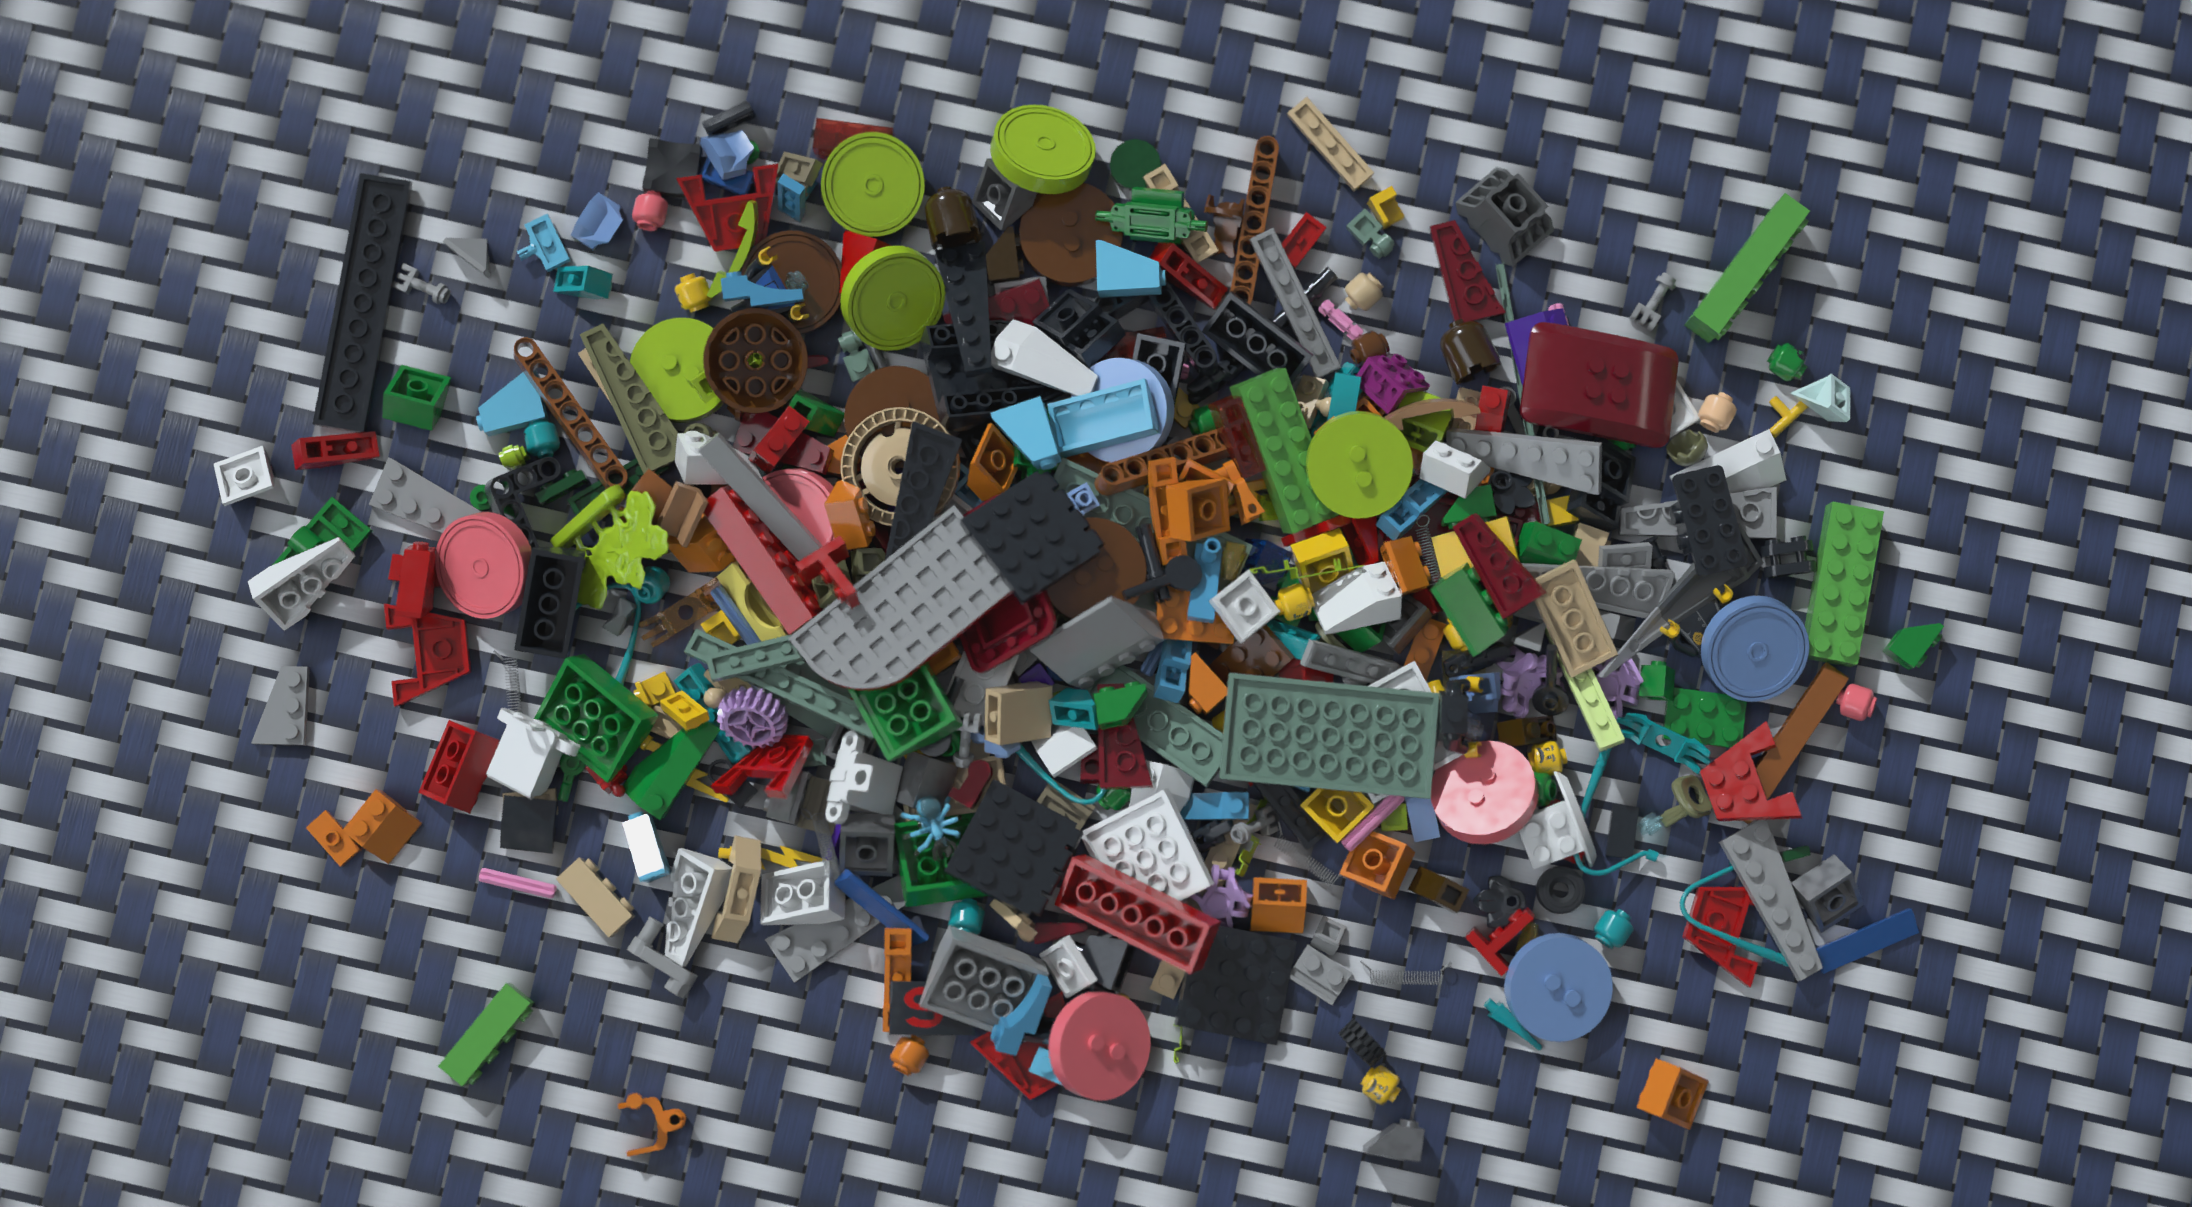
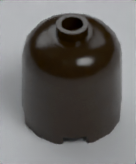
M947 186L938 189L937 193L928 199L925 205V215L933 250H936L938 247L943 249L964 245L972 240L978 243L981 240L982 235L974 206L966 192Z
M1459 319L1448 325L1450 329L1441 337L1440 349L1452 379L1457 385L1475 380L1474 374L1484 370L1485 374H1488L1502 365L1500 356L1482 324L1476 321L1464 322L1463 319Z

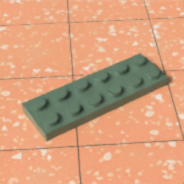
M1121 665L1115 669L1113 674L1101 677L1091 687L1085 689L1088 690L1094 701L1093 694L1098 693L1097 684L1124 683L1125 685L1130 682L1146 684L1148 696L1133 716L1140 741L1206 788L1219 772L1223 733L1181 704L1153 697L1154 686L1126 666Z

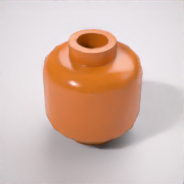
M911 1035L910 1038L901 1037L890 1055L893 1062L892 1067L907 1076H911L912 1073H919L929 1056V1050L924 1046L926 1041L916 1035Z

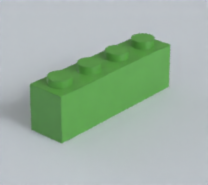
M505 983L438 1067L462 1087L467 1086L469 1083L473 1085L482 1075L480 1069L486 1062L488 1064L492 1063L498 1056L499 1051L497 1048L502 1042L508 1043L515 1035L516 1030L514 1028L519 1021L524 1023L532 1014L533 1010L531 1007L535 1002L512 983Z

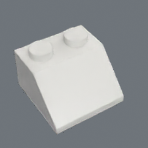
M1435 441L1423 453L1419 478L1466 498L1489 474L1490 467L1482 460L1470 454Z

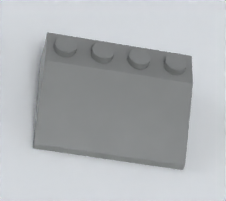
M1110 596L1062 625L1052 635L1030 647L1029 650L1066 683L1084 689L1091 687L1101 677L1113 674L1115 669L1121 665L1133 662L1135 657L1143 652L1153 650L1158 643L1164 641V637L1155 612Z
M949 925L937 949L919 1005L925 1009L992 1032L993 1026L998 1025L1000 1017H1007L1024 1000L1037 974L1048 976L1049 972L1044 960Z

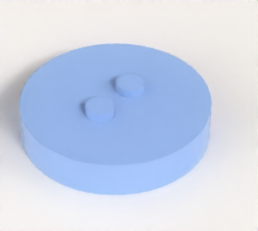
M1127 358L1107 359L1090 367V370L1099 376L1093 392L1145 378L1152 395L1160 433L1089 451L1088 453L1100 460L1112 463L1161 447L1170 433L1174 419L1172 393L1162 375L1142 361Z

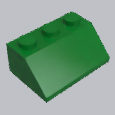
M1465 563L1441 577L1431 591L1474 657L1503 637L1509 630V622L1507 618L1502 619L1487 589L1484 590L1479 582L1481 578L1476 569Z

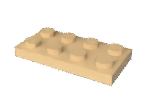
M1573 559L1535 578L1547 592V594L1535 600V603L1553 643L1557 646V652L1569 677L1572 678L1618 655L1576 560Z

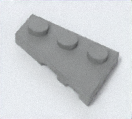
M281 666L251 744L306 746L309 667Z

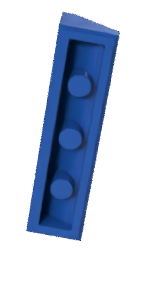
M844 869L835 880L834 885L887 928L912 929V946L929 939V935L848 869Z
M1907 908L1817 947L1816 951L1823 967L1821 969L1822 974L1919 933L1912 908Z

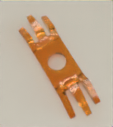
M717 576L664 611L640 622L639 625L643 628L660 621V619L662 621L658 626L641 636L643 641L667 630L668 633L651 643L654 648L709 613L718 610L720 607L717 603L710 605L711 602L715 601L711 593L706 596L704 595L719 581ZM683 605H689L693 608V616L688 620H683L679 617L678 611Z

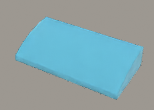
M1145 378L1047 404L1051 427L1061 458L1160 433L1152 395Z

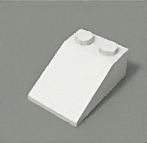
M697 431L677 433L675 464L684 484H728L698 452L699 448L712 437ZM736 450L762 479L756 465L748 460L749 455Z
M1385 561L1358 567L1312 594L1315 603L1313 609L1325 635L1401 619L1402 596Z
M823 861L762 874L760 924H825L845 919V893L834 885L837 879L835 877L839 875L838 868L828 872L833 874H827ZM826 874L829 875L828 878H826L824 885L820 887V883L823 877Z

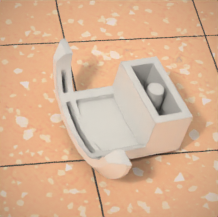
M1555 771L1554 775L1565 800L1540 810L1536 806L1528 823L1518 832L1533 870L1582 851L1585 852V857L1591 868L1597 858L1592 839L1568 778Z

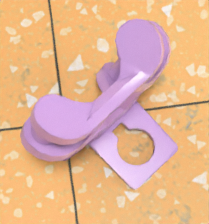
M1511 646L1510 655H1515V660L1513 662H1503V659L1495 664L1503 670L1501 676L1504 678L1503 684H1500L1501 694L1505 695V697L1503 698L1502 708L1507 712H1513V715L1519 719L1527 716L1529 699L1532 698L1536 688L1546 684V681L1542 682V677L1546 678V655L1537 657L1534 653L1524 654L1517 647ZM1557 667L1556 684L1564 688V684L1560 682V677L1563 675L1562 669Z
M1612 658L1604 661L1602 665L1598 664L1592 667L1593 670L1599 672L1596 678L1606 700L1615 701L1614 706L1610 707L1615 719L1622 717V702L1632 706H1637L1639 702L1637 695L1640 684L1644 680L1632 659L1627 660L1617 668V671L1614 670L1606 678L1598 676ZM1625 687L1629 688V689H1628V692H1627V696H1626V695H1623V694H1624V691H1625Z
M1213 864L1210 876L1214 884L1205 888L1207 891L1203 896L1197 892L1189 897L1198 903L1205 914L1221 921L1220 926L1233 928L1231 916H1248L1252 894L1243 891L1235 879L1234 868L1229 867L1228 870L1220 869L1219 865ZM1218 879L1226 880L1225 887L1217 886Z

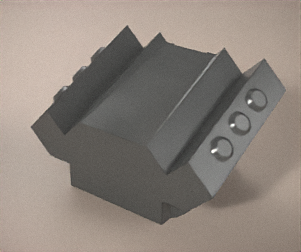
M1496 167L1455 202L1458 215L1467 217L1469 228L1474 229L1485 240L1490 251L1500 254L1502 264L1504 262L1506 265L1514 266L1554 231L1552 219L1545 212L1548 205L1519 173L1511 175L1508 170Z

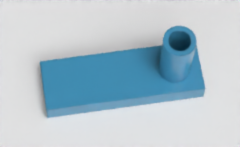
M782 174L778 180V210L800 223L805 216V201L816 187L817 181H814L812 187L808 186L806 191L808 196L805 197V186Z
M1215 538L1207 539L1205 544L1196 543L1194 559L1201 566L1202 578L1198 586L1190 590L1187 620L1212 624L1214 622L1215 609L1209 603V600L1217 595L1223 548Z

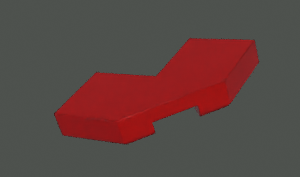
M1341 515L1281 538L1284 547H1289L1294 543L1343 527L1351 521L1349 517Z

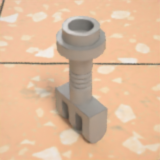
M404 263L402 264L401 269L409 272L408 276L398 272L396 278L404 281V284L401 285L398 282H394L393 288L406 294H410L412 288L418 289L431 295L432 301L437 304H445L448 301L451 291L447 289V285L440 283L436 287L417 278L420 273L418 269Z
M1664 272L1656 278V282L1659 285L1652 298H1650L1651 300H1649L1646 306L1638 303L1629 318L1634 321L1639 313L1643 314L1638 323L1641 326L1645 324L1648 318L1652 321L1647 327L1651 332L1661 315L1655 312L1658 304L1668 289L1673 291L1676 287V279Z
M955 710L961 719V711ZM965 712L962 721L963 726L957 729L961 730L960 750L954 753L953 759L957 767L969 768V765L974 761L975 755L970 752L971 732L978 733L980 731L981 714H975L973 723L971 722V712Z
M1267 805L1256 810L1257 820L1249 824L1243 822L1235 824L1231 830L1233 841L1244 844L1251 839V834L1260 830L1262 836L1277 832L1279 830L1278 825L1270 826V823L1276 821L1275 815L1267 816V813L1273 811L1272 807Z

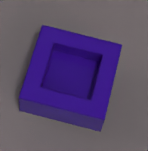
M1039 662L1018 677L1021 683L1038 681L1050 686L1055 684Z

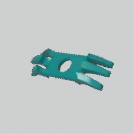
M1627 713L1625 717H1618L1616 720L1617 723L1632 728L1620 729L1625 738L1633 740L1638 745L1642 743L1674 758L1675 762L1685 764L1696 774H1699L1701 768L1690 756L1707 765L1711 762L1708 758L1711 752L1698 740L1686 738L1649 720L1646 715ZM1667 735L1671 739V743L1667 746H1661L1657 743L1656 737Z

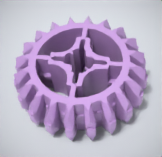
M741 686L738 690L733 688L731 692L726 693L718 707L717 722L720 723V729L726 731V737H733L734 742H742L743 747L748 744L753 749L757 745L764 749L766 745L773 746L774 743L779 742L788 726V713L785 711L786 706L780 704V698L772 697V692L766 694L762 688L755 690L753 686L749 689Z

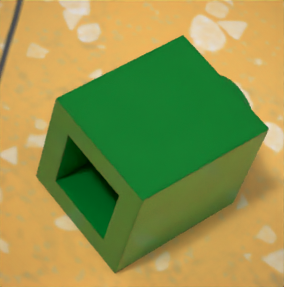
M1651 661V665H1641V676L1644 682L1640 684L1639 696L1652 701H1673L1675 670L1666 666L1667 663L1662 661Z

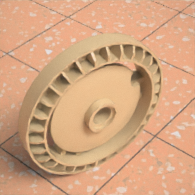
M888 408L865 418L848 437L841 457L842 481L859 487L862 496L868 502L869 518L887 526H892L895 512L882 510L874 505L866 495L871 493L879 501L896 506L902 474L895 472V465L899 461H905L911 427L910 429L902 428L903 422L911 423L912 426L913 421L950 435L948 430L938 420L925 412L913 408ZM895 423V431L892 436L884 437L880 433L868 444L862 457L861 474L857 475V462L864 443L880 428ZM959 452L956 455L933 517L947 506L956 491L960 477ZM862 480L864 481V484L867 487L863 490L859 483V481Z

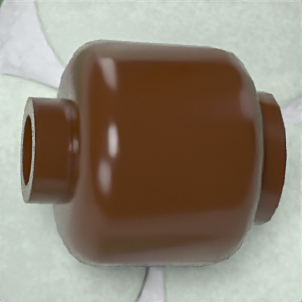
M1369 331L1352 341V350L1349 353L1354 364L1363 366L1368 357L1381 355L1387 357V352L1390 351V348L1382 333L1378 334L1375 331Z

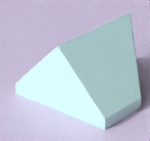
M1832 374L1790 393L1827 421L1847 422L1850 420V387Z

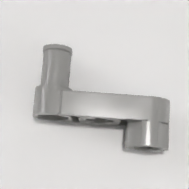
M649 916L640 934L633 938L627 950L669 975L670 978L664 988L685 999L698 976L653 949L651 944L664 924Z

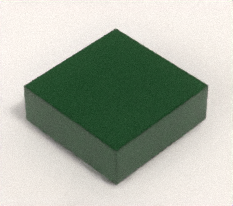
M1807 845L1779 852L1783 862L1811 855Z

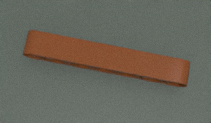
M1271 136L1261 137L1255 147L1230 292L1232 291L1236 295L1242 294L1246 296L1247 303L1250 306L1254 294L1259 259L1256 253L1252 255L1245 254L1242 247L1247 244L1252 245L1249 239L1265 231L1279 151L1277 140ZM1268 145L1274 152L1270 155H1264L1261 153L1260 148ZM1259 170H1264L1269 174V178L1260 180L1256 177L1255 173ZM1254 195H1261L1265 202L1261 205H1256L1252 202L1251 198ZM1249 220H1257L1261 227L1257 230H1252L1247 226V222ZM1242 269L1249 270L1252 277L1248 280H1243L1238 276V272Z
M523 337L518 339L514 345V359L602 485L605 489L614 485H620L624 489L627 483L625 468L541 349L531 338ZM522 347H528L533 353L528 357H524L519 354L518 350ZM537 368H543L548 374L543 378H538L533 374V371ZM552 389H558L563 395L559 399H552L548 392ZM567 410H572L577 413V418L575 420H567L564 418L563 413ZM587 431L593 438L588 442H583L579 439L578 434ZM601 452L608 459L604 463H598L593 459V455ZM619 474L623 481L619 484H612L608 480V476Z
M1242 421L1106 464L1095 479V489L1100 494L1109 496L1147 484L1148 461L1178 455L1182 459L1178 460L1175 457L1178 474L1182 472L1188 459L1201 465H1206L1246 452L1252 447L1249 439L1242 434H1246ZM1219 440L1225 442L1227 446L1223 445ZM1197 448H1201L1205 453L1200 452ZM1128 469L1133 470L1136 475L1131 474ZM1105 477L1111 478L1113 482L1107 481Z
M1827 662L1820 668L1773 739L1776 747L1764 751L1755 765L1767 800L1849 679L1848 676ZM1746 820L1744 822L1749 825L1753 820Z

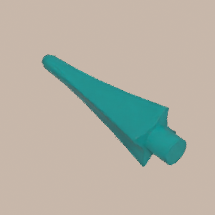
M1489 998L1483 1006L1490 1011L1487 1016L1518 1034L1537 1050H1542V1045L1517 1022L1503 1002L1495 1003Z

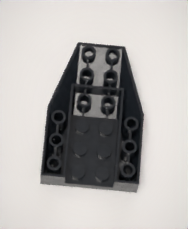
M989 321L991 351L997 336L1007 327L1010 321ZM953 324L926 326L920 344L939 421L948 431L993 420L991 412L1037 397H1041L1045 403L1066 394L1065 392L998 370L993 366L992 373L966 378Z

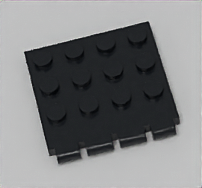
M1036 471L960 519L962 528L1022 605L1099 556V549L1105 545V542L1094 529L1087 533L1085 532L1091 525L1079 509L1071 513L1069 512L1075 507V504L1065 491L1060 489L1054 493L1060 485L1049 471L1041 475Z
M993 779L944 873L1029 917L1030 913L1041 917L1049 902V899L1041 895V892L1052 896L1061 879V876L1053 872V869L1064 873L1073 856V853L1065 849V846L1076 850L1084 833L1075 828L1076 822Z

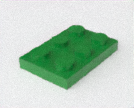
M1674 688L1673 701H1666L1663 727L1686 738H1695L1703 745L1731 748L1743 739L1747 701L1732 698L1727 694ZM1662 735L1663 740H1671L1667 735Z

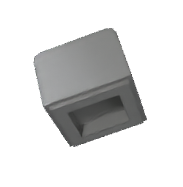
M1323 916L1310 945L1333 956L1341 943L1347 927Z

